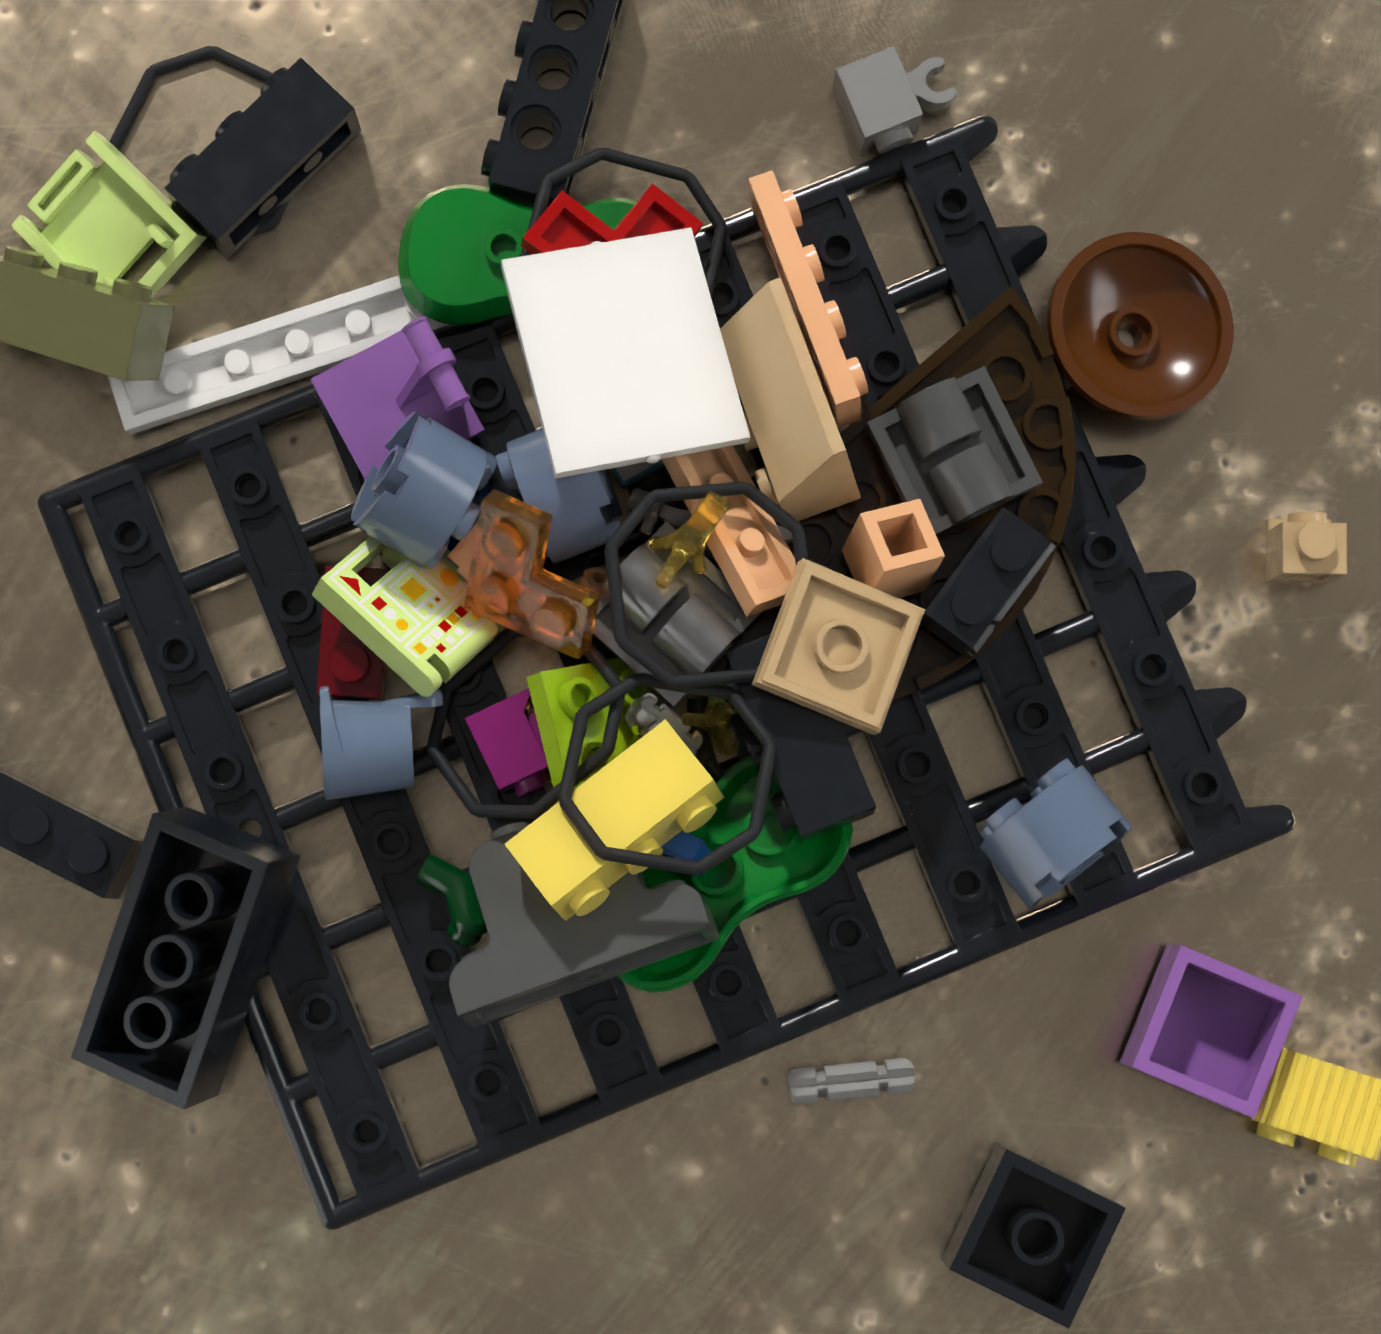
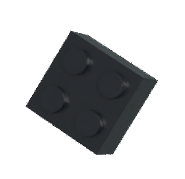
M997 1143L941 1260L949 1270L1069 1329L1126 1208L1113 1199Z

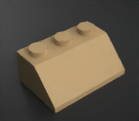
M781 277L769 281L720 331L737 392L745 409L743 413L750 434L749 443H744V447L747 452L759 447L765 464V468L754 471L760 491L777 505L779 504L782 509L797 521H801L860 499L861 496L844 443Z

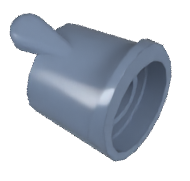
M328 686L320 687V723L325 800L414 788L410 708L442 706L443 694L441 690H437L430 697H423L418 693H413L382 702L333 700L330 688Z

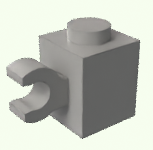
M895 46L836 68L832 89L860 155L877 149L880 155H884L910 144L914 140L912 134L918 132L923 117L920 105L928 110L938 111L946 109L954 103L958 94L955 87L948 88L942 92H935L926 83V79L930 76L943 72L945 66L943 57L929 58L914 70L906 73Z

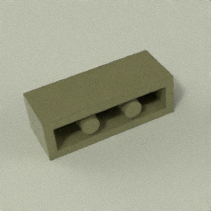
M5 247L4 256H0L1 342L124 381L159 380L175 305L152 299L153 288L150 286L122 279H114L113 286L96 282L98 271L60 262L57 270L42 265L44 255L19 247Z

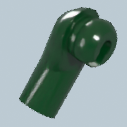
M430 854L420 870L416 882L446 898L452 921L447 928L450 938L458 945L474 946L480 942L482 934L488 931L471 875Z

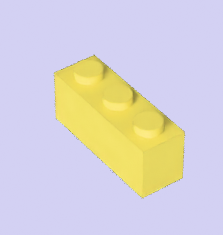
M665 719L573 790L571 799L606 847L661 856L663 853L661 846L683 830L685 833H690L710 820L717 810L715 804L722 800L724 796L714 779ZM559 802L505 843V846L551 907L565 921L574 914L584 916L599 907L609 896L610 891L608 888L628 872L635 875L648 868L606 861L596 856L562 810Z

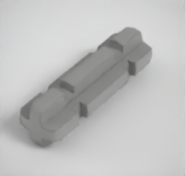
M907 1058L884 1060V1065H876L875 1061L823 1066L824 1071L815 1072L814 1067L792 1069L788 1074L790 1099L797 1105L818 1103L819 1097H827L828 1102L878 1097L879 1091H887L889 1095L908 1094L914 1091L915 1088L913 1064Z

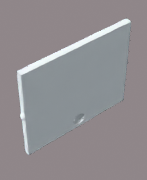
M691 227L603 243L595 241L590 245L501 260V269L555 479L642 462L656 463L664 458L749 443L750 434Z

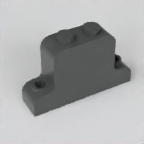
M517 822L495 830L491 834L492 839L478 846L470 858L469 871L489 934V944L487 947L471 952L461 959L450 975L449 989L457 1016L475 1028L721 938L712 911L694 888L686 885L684 880H672L649 888L643 871L635 875L628 872L608 888L610 891L609 896L599 907L584 916L574 914L565 921L551 907L505 846L506 842L529 825L526 822Z

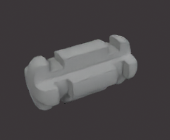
M653 693L638 696L631 703V707L625 714V719L631 727L635 723L640 725L638 727L639 734L644 736L666 719L694 756L697 754V750L703 742L700 732L697 730L692 734L688 732L691 729V725L665 703L658 707L656 705L657 697Z

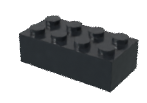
M189 807L153 813L71 1058L182 1109H187L218 1096L301 855Z

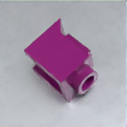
M529 688L465 718L498 789L503 793L514 788L518 797L529 794L552 782L535 711L528 714L532 702Z

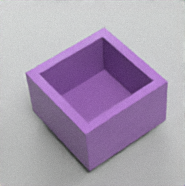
M1167 944L1119 1063L1229 1110L1255 1119L1303 996L1183 945Z

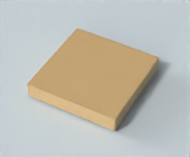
M803 558L796 565L752 685L867 733L876 735L882 729L925 609Z

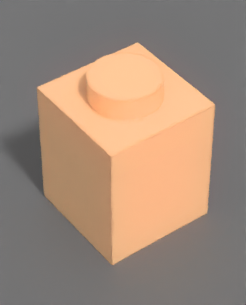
M921 499L860 513L842 548L843 555L854 580L897 598L924 592L945 557Z

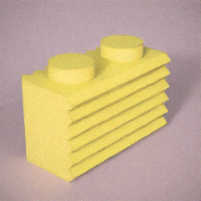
M1283 1047L1255 1119L1242 1115V1117L1259 1122L1255 1135L1291 1147L1294 1146L1297 1135L1320 1142L1317 1155L1352 1167L1356 1166L1359 1155L1377 1161L1381 1150V1079Z

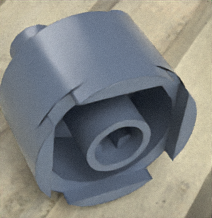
M414 411L403 420L384 446L390 452L380 468L372 466L355 501L351 520L355 522L354 526L360 528L369 536L413 561L433 569L442 558L449 544L450 536L461 541L472 528L479 514L480 506L471 501L476 491H480L489 481L496 468L497 461L494 455L435 420Z
M542 429L507 442V451L495 456L509 492L515 490L518 498H523L528 513L518 516L519 523L531 552H538L541 559L549 557L556 564L603 546L622 524L619 519L613 522L611 520L623 515L607 469L555 479Z
M1068 758L1058 763L1037 781L1039 786L1030 794L1033 797L1032 800L1022 806L1016 798L1012 799L985 821L987 826L980 832V835L984 838L980 848L1029 910L1036 907L1043 896L1046 899L1101 858L1104 855L1101 849L1114 839L1120 842L1133 829V826L1085 767L1081 765L1075 768Z

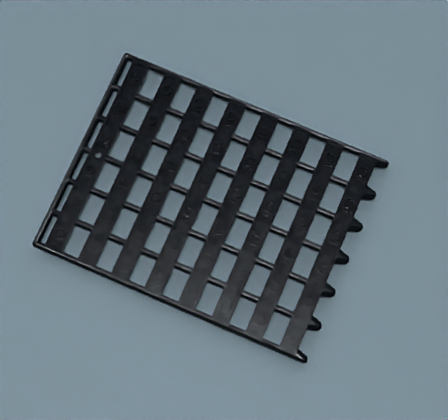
M978 116L793 191L803 221V226L795 229L802 247L813 244L818 254L825 281L817 283L824 303L835 300L841 313L847 336L839 339L846 360L857 357L863 369L869 394L861 396L866 410L919 366L897 314V309L950 288L964 323L967 325L1012 286L1033 313L1018 275L1044 254L1047 247V234L1041 228L1033 225L996 227L969 164V161L994 142L997 137V123L991 116ZM902 175L940 266L886 287L848 196ZM752 208L724 219L727 226V237L712 295V303L720 329L753 297V293L732 246V242L761 231ZM712 224L702 227L695 237L704 274L715 232ZM513 314L475 324L458 325L435 335L443 349L450 348L457 360L453 368L467 394L470 395L469 402L485 429L484 433L471 439V442L494 456L507 451V442L542 429V426L535 429L497 338L517 329ZM1055 361V364L1061 376L1066 398H1068L1069 395L1067 390L1070 387H1072V385L1067 381V379L1065 378V376L1063 375ZM311 384L42 493L38 498V508L158 812L185 808L160 747V744L176 738L206 815L238 829L245 820L254 819L261 826L260 838L292 852L294 850L286 830L343 807L381 903L324 926L298 863L258 981L271 976L308 1072L295 1078L291 1077L256 987L243 1022L250 1045L322 1225L330 1230L344 1227L1291 832L1295 827L1296 820L1288 807L1283 805L1245 807L1217 742V739L1243 717L1247 707L1246 697L1240 691L1231 687L1195 690L1166 623L1194 598L1196 593L1195 579L1188 573L1179 570L1145 573L1117 509V505L1144 482L1146 464L1140 458L1129 454L1095 457L1070 399L1076 437V473L1072 504L1059 546L1088 612L1033 634L1026 615L1022 611L1013 624L999 638L960 670L930 687L891 701L880 733L876 735L865 733L904 826L849 848L844 861L836 872L820 885L806 892L766 904L747 917H752L797 898L836 994L777 1018L742 930L738 925L725 942L713 963L698 978L693 980L718 1043L658 1067L625 984L620 978L616 976L559 997L598 1093L540 1117L500 1021L522 1011L475 1028L457 1016L449 989V979L455 966L464 956L473 951L471 946L458 945L450 938L447 928L452 921L446 898L416 882L426 859L433 852L408 790L401 789L325 800L324 788H321L276 807L239 715V712L296 689L322 754L320 696L316 692L323 605L312 596L321 578V574L310 547L358 528L353 525L355 522L351 520V513L355 502L300 524L263 433L264 430L321 408L357 497L365 479L314 385ZM739 396V399H740V402H741V406H742V410L745 411V409H744V407H743V404H742V401H741V398H740V396ZM759 447L748 451L755 470L765 468ZM202 456L239 549L182 571L145 478ZM496 465L488 483L501 515L503 516L507 513L520 525L518 516L528 513L523 498H518L515 490L509 492L498 465ZM663 466L627 487V490L631 496L636 487L647 492L677 487L666 467ZM754 475L751 477V479L755 487L760 490L756 477ZM684 500L669 501L666 504L670 507L688 510ZM83 504L120 596L106 603H103L67 512L68 509ZM643 518L618 548V557L627 555L640 545L645 544L665 522L660 520L655 524L651 535H647L639 530L644 520ZM674 528L699 552H702L704 550L699 544L693 541L686 534ZM606 544L556 564L549 557L541 559L539 553L536 552L537 566L534 577L561 588L584 576V570L606 563L604 552ZM383 562V564H384V566H385V569H390V570H391V568H389V567ZM249 572L286 666L229 689L192 595ZM516 599L507 600V601H504V602H505V603H509V602H511V601H513V600H516ZM543 615L546 624L561 623ZM128 620L131 623L166 712V715L151 721L113 626ZM581 623L576 624L605 660L618 658ZM1098 635L1137 729L1083 751L1043 657ZM551 636L564 667L591 663L570 636ZM491 659L451 694L446 719L453 735L441 739L440 750L450 763L463 759L481 804L534 805L547 794L544 786L522 797L517 796L514 788L502 793L498 789L465 718L508 698ZM982 683L1021 777L965 800L926 706ZM333 697V700L372 702L371 699ZM714 698L738 755L719 763L726 773L735 763L750 756L743 735L752 732V730L736 710L732 711L728 700ZM533 703L530 705L528 714L534 712ZM841 722L847 738L864 732ZM427 745L413 751L414 778L438 769L428 755ZM1148 753L1188 847L1133 870L1122 841L1117 842L1114 839L1101 849L1104 853L1101 858L1067 884L1071 896L1015 919L992 862L980 848L983 841L976 823L988 819L1014 798L1021 805L1032 800L1033 797L1030 794L1039 786L1037 781L1054 766L1067 758L1075 768L1083 765L1094 778V775ZM540 816L536 818H487L493 833L498 828L512 823L526 822L530 825ZM914 849L954 945L896 968L857 873ZM469 866L461 869L470 874ZM391 926L429 1022L371 1046L333 950ZM439 1046L477 1143L419 1166L381 1070ZM317 1096L356 1191L355 1194L343 1199H339L302 1105V1102Z

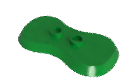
M471 184L443 187L421 199L408 216L402 232L398 256L400 284L404 296L413 308L428 318L450 325L475 324L513 314L501 269V260L521 256L523 248L520 245L523 236L527 233L533 206L517 202L492 189ZM605 198L581 205L614 230L637 201L627 198Z
M747 756L735 763L719 779L717 786L724 798L715 804L717 810L710 820L700 828L689 833L702 839L711 852L749 828L759 774L751 756ZM773 777L771 778L768 796L778 792ZM768 798L763 829L757 839L705 872L704 876L700 874L698 877L696 875L647 868L643 872L649 888L672 880H684L686 885L694 888L712 911L721 939L617 977L637 990L653 993L671 991L692 982L713 963L731 933L745 918L766 904L806 892L828 880L844 861L851 846L852 823L800 844L794 829L785 833L781 831Z

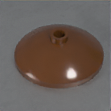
M1125 232L1093 242L1079 252L1063 269L1052 289L1047 310L1048 338L1054 352L1055 361L1072 387L1086 400L1116 416L1135 420H1156L1179 414L1202 400L1219 382L1228 365L1233 346L1234 325L1226 293L1210 267L1193 251L1172 239L1152 233ZM1119 330H1126L1132 335L1134 339L1133 347L1126 346L1120 341L1118 337Z

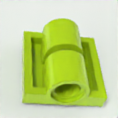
M619 658L606 660L622 681L635 674ZM592 663L542 671L526 677L553 788L562 780L576 713L581 706L610 689V686ZM638 686L625 695L613 753L604 763L575 786L573 790L643 737L638 733L640 725L637 723L632 727L628 725L625 714L631 707V703L638 696L653 693L657 697L656 692L651 687ZM610 705L588 718L578 766L602 747Z

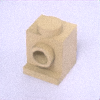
M1294 512L1288 514V519L1268 518L1266 520V582L1330 583L1347 574V523H1331V519H1327V514L1323 512Z

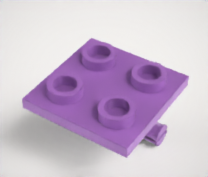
M426 316L411 321L399 332L310 379L364 479H366L373 465L380 468L390 452L384 446L403 420L414 411L435 420L467 440H471L485 432L469 402L470 395L467 394L453 368L457 360L450 348H442Z

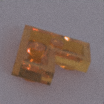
M494 489L481 501L464 608L573 658L579 659L591 647L601 594L544 570L543 565L553 515Z

